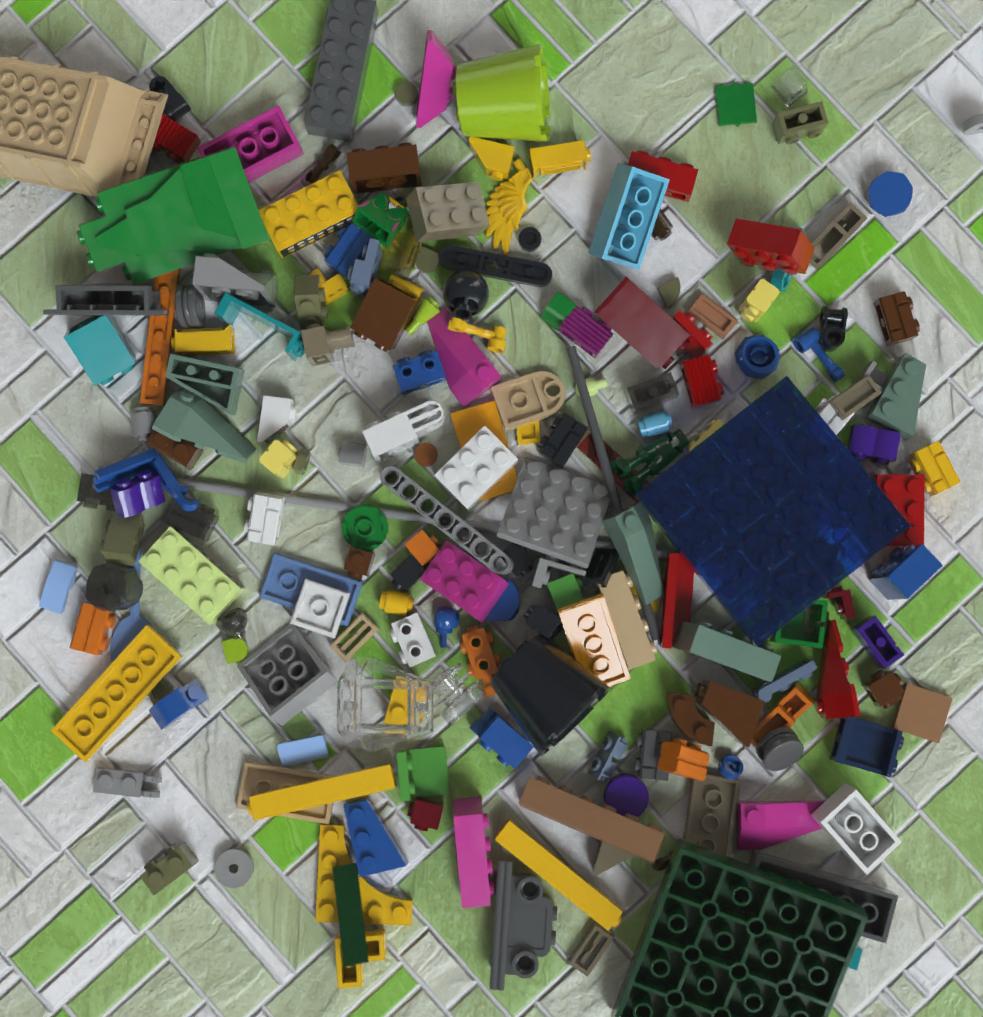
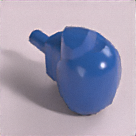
M441 606L434 613L435 628L437 633H441L440 647L446 648L447 634L452 633L453 629L458 626L460 615L452 607Z

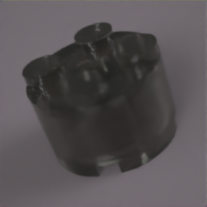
M114 563L97 565L92 569L87 579L85 597L93 606L102 611H124L139 602L143 593L142 580L139 579L137 570L132 566Z

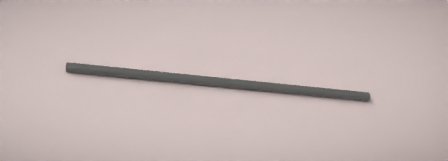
M575 346L566 348L613 510L616 514L622 511L623 507ZM640 598L651 639L653 641L659 640L661 636L651 603L644 606Z

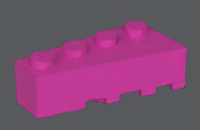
M482 796L457 798L453 801V819L462 908L491 906L490 896H495L494 881L489 882V874L493 873L492 859H487V851H491L490 836H485V828H489L488 813H483Z

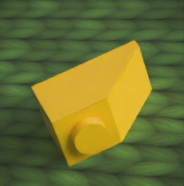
M469 137V149L484 173L496 181L508 180L515 147Z

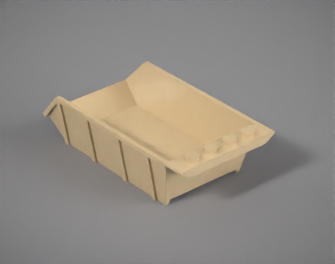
M0 56V177L98 197L97 192L143 177L168 94L136 88L95 71L88 73L67 69L57 64L50 66L25 61L14 56L12 58Z

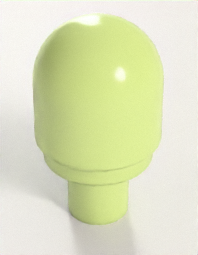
M594 377L585 379L590 396L599 393L598 389L608 387L606 378L596 381ZM576 384L575 392L580 397L579 390Z

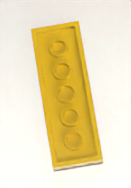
M146 625L53 727L51 732L82 761L88 762L180 661L183 655L150 625Z

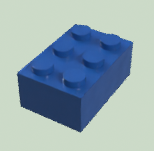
M911 544L908 547L903 546L901 549L899 547L895 548L888 555L890 559L884 565L880 563L871 571L873 575L868 580L887 600L909 599L943 564L923 544Z

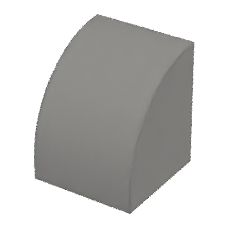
M344 441L338 462L341 465L364 468L368 445Z

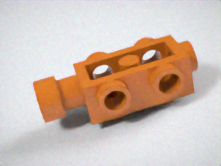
M479 625L465 629L466 634L461 635L463 640L459 641L463 655L468 654L470 663H467V668L470 676H475L476 680L482 679L484 685L482 689L485 697L496 694L490 685V681L498 672L501 660L498 653L493 654L491 645L495 643L491 631L486 632L485 628L480 629ZM474 638L480 639L481 644L479 647L472 645ZM483 660L488 663L486 670H482L479 666Z

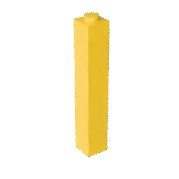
M390 762L255 793L249 796L247 810L249 815H253V820L255 821L394 789L397 783L393 765Z
M511 818L507 819L494 836L495 841L607 931L611 927L616 928L623 918L621 915L623 910L617 903Z

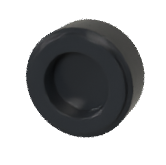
M528 227L520 232L519 245L524 251L533 252L540 247L542 237L537 229Z

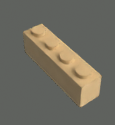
M620 570L612 573L606 588H601V584H598L597 588L599 594L602 593L627 669L630 670L656 660L654 654L657 653V649L653 640L649 641L646 632L649 631V627L645 618H640L638 610L641 609L637 596H632L630 587H633L631 578L628 573L624 574V571Z

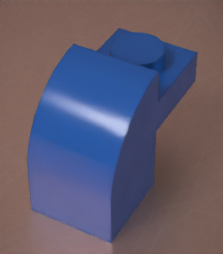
M195 679L161 699L148 711L160 729L163 730L209 698Z

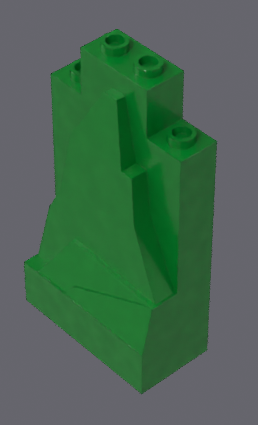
M234 146L97 192L98 198L94 200L99 212L104 211L105 216L79 224L80 230L76 231L81 245L86 244L89 253L86 254L90 267L95 266L98 272L125 262L126 266L122 267L127 280L132 279L133 284L194 264L196 256L203 257V254L220 255L239 247L245 249L269 240Z

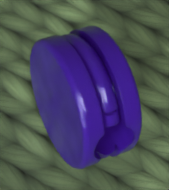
M619 774L611 778L605 786L604 802L617 809V814L625 817L627 813L639 817L646 810L649 803V793L645 784L638 777L632 774Z

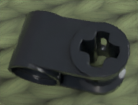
M156 76L150 81V91L168 94L164 112L170 119L177 121L192 110L181 94L175 90L165 77ZM163 88L165 91L161 92L159 89Z
M823 305L821 308L819 320L821 338L819 339V344L825 352L837 350L845 340L848 310L845 307L842 309H831ZM827 335L834 336L836 338L837 343H830L827 339Z

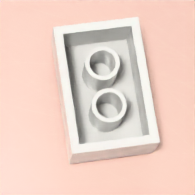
M484 426L434 476L469 511L518 463V458Z
M846 783L811 814L813 819L855 867L866 875L901 843V840L862 795Z

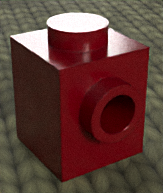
M416 797L415 803L410 802L407 816L411 817L410 824H414L415 829L428 831V828L438 830L444 803Z

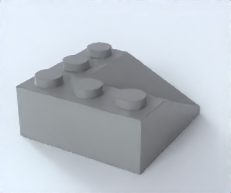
M203 254V257L196 256L193 285L207 301L220 302L224 294L227 293L248 305L276 307L278 279L273 275V272L259 270V273H252L245 268H234L214 254Z

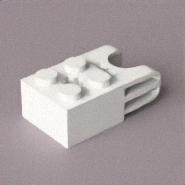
M427 401L403 413L400 411L393 412L387 416L388 420L381 423L374 421L366 425V430L362 432L377 462H380L419 444L418 438L440 429L444 425L445 417L443 409L438 402Z

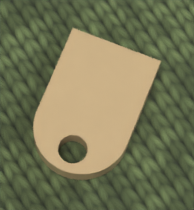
M547 371L534 372L491 387L506 432L555 415L560 411L565 401V388L562 381L556 375ZM556 386L560 392L557 396H549L546 392L547 388Z

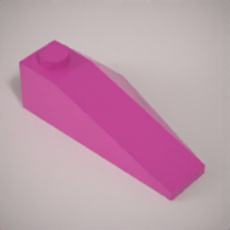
M444 308L440 313L427 321L450 391L465 408L492 386L500 382L501 375L466 332H456L448 329L449 320H452L453 316Z

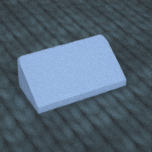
M325 734L276 744L282 767L329 758Z

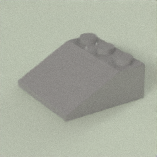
M289 624L237 666L268 715L281 726L338 682L326 663L298 627L293 624Z

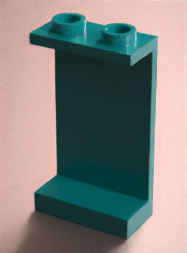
M227 293L224 294L214 312L223 324L227 326L229 324L233 325L239 312H242L291 338L285 349L291 360L296 362L298 357L301 358L305 349L302 335L299 331Z

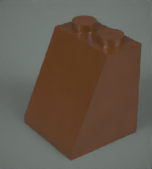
M703 679L702 683H698L694 696L697 698L695 702L736 742L749 747L765 701Z

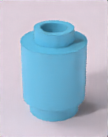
M663 409L642 415L641 419H637L641 437L647 436L650 438L670 432L669 427L673 426L669 412L664 413Z

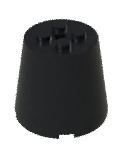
M538 634L530 641L525 640L516 649L517 652L511 658L507 657L498 666L500 669L491 679L490 685L533 747L543 756L549 751L548 747L550 744L554 747L594 709L591 704L596 699L600 702L611 688L549 639Z

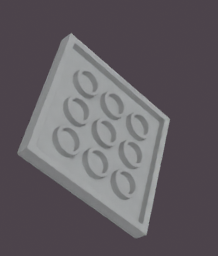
M525 457L497 537L587 569L610 501L607 486Z

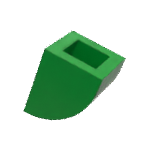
M558 291L548 303L540 318L559 331L561 324L576 307V304Z

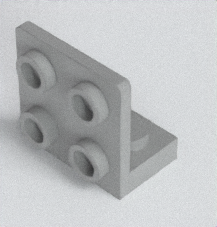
M544 555L543 559L538 558L530 586L542 588V584L547 585L551 572L547 570V567L579 576H585L586 571L581 570V566L569 562L566 565L559 564L558 558Z

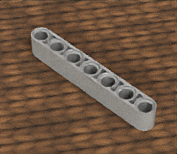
M387 466L381 471L380 480L383 485L491 571L499 575H507L512 571L514 563L508 554L403 471L394 466ZM396 472L397 480L390 484L389 476ZM414 486L415 494L408 498L406 491L409 487ZM429 500H432V510L429 512H425V503ZM449 514L451 516V523L448 526H443L442 518ZM463 529H468L470 536L467 540L462 541L460 533ZM482 543L488 545V551L485 555L478 554V547ZM503 557L507 562L506 567L498 570L496 562L499 558Z

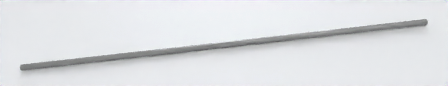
M175 477L181 487L188 486V489L249 498L253 497L257 492L284 496V503L349 512L353 507L360 505ZM378 507L386 515V518L432 524L420 513ZM442 518L443 526H448L451 523V518ZM465 520L479 532L497 534L500 525ZM597 540L594 549H616L613 542ZM656 548L658 558L667 559V553L695 555L696 564L721 567L722 558Z

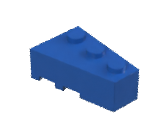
M370 797L346 802L343 807L359 877L407 866L408 860L406 856L402 853L396 843L397 841L388 830Z

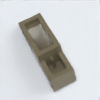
M852 202L811 243L815 249L810 264L816 270L868 219Z

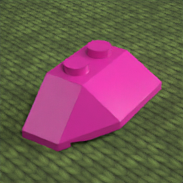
M427 30L416 111L417 128H421L447 109V102L452 101L453 87H450V82L455 80L457 66L453 65L452 55L432 30Z

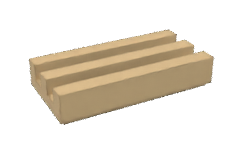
M362 612L329 646L347 662L379 628ZM363 619L365 624L339 649L337 645ZM370 626L372 629L345 655L343 652Z

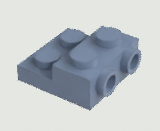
M370 238L369 244L364 245L362 259L365 260L355 259L354 266L350 265L348 279L350 280V289L356 297L365 298L374 278L378 276L383 254L379 240Z

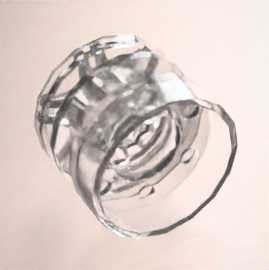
M460 662L443 672L431 684L427 693L423 696L426 700H429L434 694L439 697L432 704V707H437L441 703L446 705L440 715L450 726L456 723L487 693L477 681L468 686L464 683L470 675L468 671L461 678L456 675L464 667Z

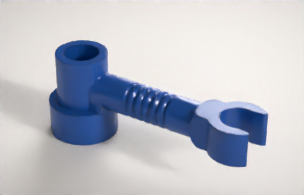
M812 327L805 333H799L792 338L794 347L800 353H805L810 348L825 366L830 379L834 383L845 376L844 371L829 358L817 340L821 338V335L816 328Z

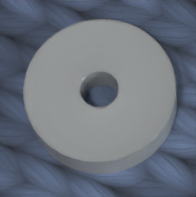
M983 113L971 117L961 124L964 135H974L983 132Z
M230 848L224 851L215 862L214 871L216 878L222 885L229 888L243 886L249 881L254 872V862L251 855L241 848ZM231 864L238 866L237 872L231 870Z

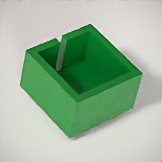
M781 594L775 595L769 642L823 648L825 627L815 626V622H826L828 601ZM806 608L817 610L816 615L810 614L808 628H814V633L803 632Z

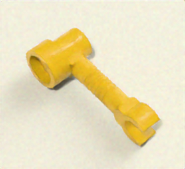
M453 317L452 320H449V330L466 332L486 338L488 340V351L494 353L505 352L506 328L493 326V329L489 330L468 324L459 318Z

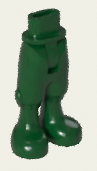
M680 429L673 433L668 432L645 446H639L636 455L631 458H614L610 461L611 469L618 477L623 478L638 465L646 462L644 468L626 478L623 483L626 491L631 496L636 497L641 494L644 481L649 476L660 475L662 470L684 451L683 448L689 444V440Z

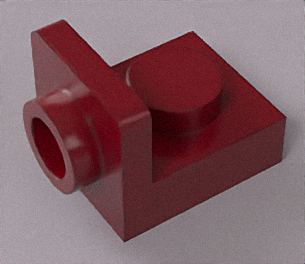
M842 586L828 588V593L822 594L823 599L836 597L837 601L834 603L837 615H840L841 619L856 618L850 589L842 590Z

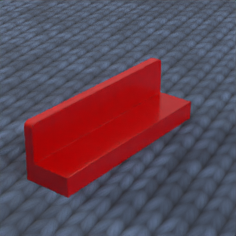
M667 553L665 595L663 597L660 635L661 648L671 649L680 621L690 622L695 555Z

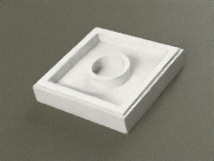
M305 579L290 624L336 638L350 593Z

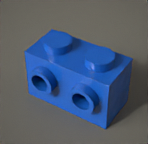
M425 350L418 354L419 357L413 359L404 357L396 361L397 364L393 365L402 395L447 381L437 351Z

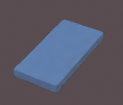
M277 553L273 554L259 595L260 598L295 609L305 579H309L350 593L340 623L349 626L363 585L362 581Z

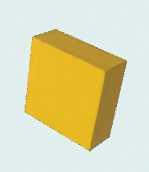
M539 420L516 428L518 446L540 443Z

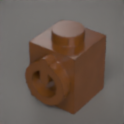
M879 670L870 676L872 680L862 685L873 704L879 707L883 706L884 709L898 703L903 698L902 694L905 692L902 688V685H904L902 679L897 673L892 671Z

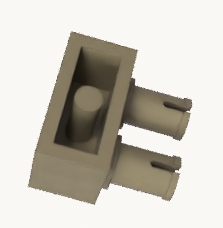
M312 324L306 326L305 330H301L306 358L312 367L335 362L333 354L335 350L355 346L349 327L329 332L320 324Z

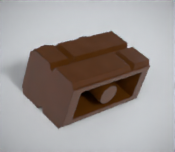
M905 291L881 297L874 302L886 346L910 341L919 336L920 325L918 320L913 318L911 312L913 310V302L911 297H907Z
M155 430L147 440L148 445L189 470L193 469L203 453L202 449L194 447L195 445L187 440L181 439V442H178Z

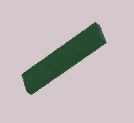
M357 864L333 867L343 964L344 967L369 963Z

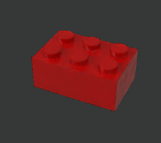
M738 218L735 219L727 242L728 247L738 257L741 264L748 267L758 265L769 271L780 269L791 275H796L797 273L806 274L815 249L802 229Z
M869 475V545H924L925 475Z

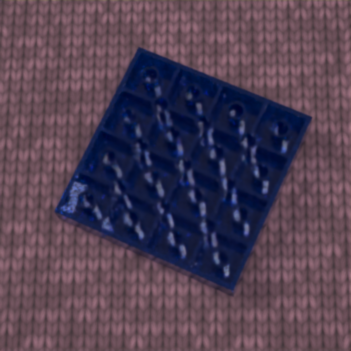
M788 376L784 377L635 494L637 501L754 647H758L911 527Z

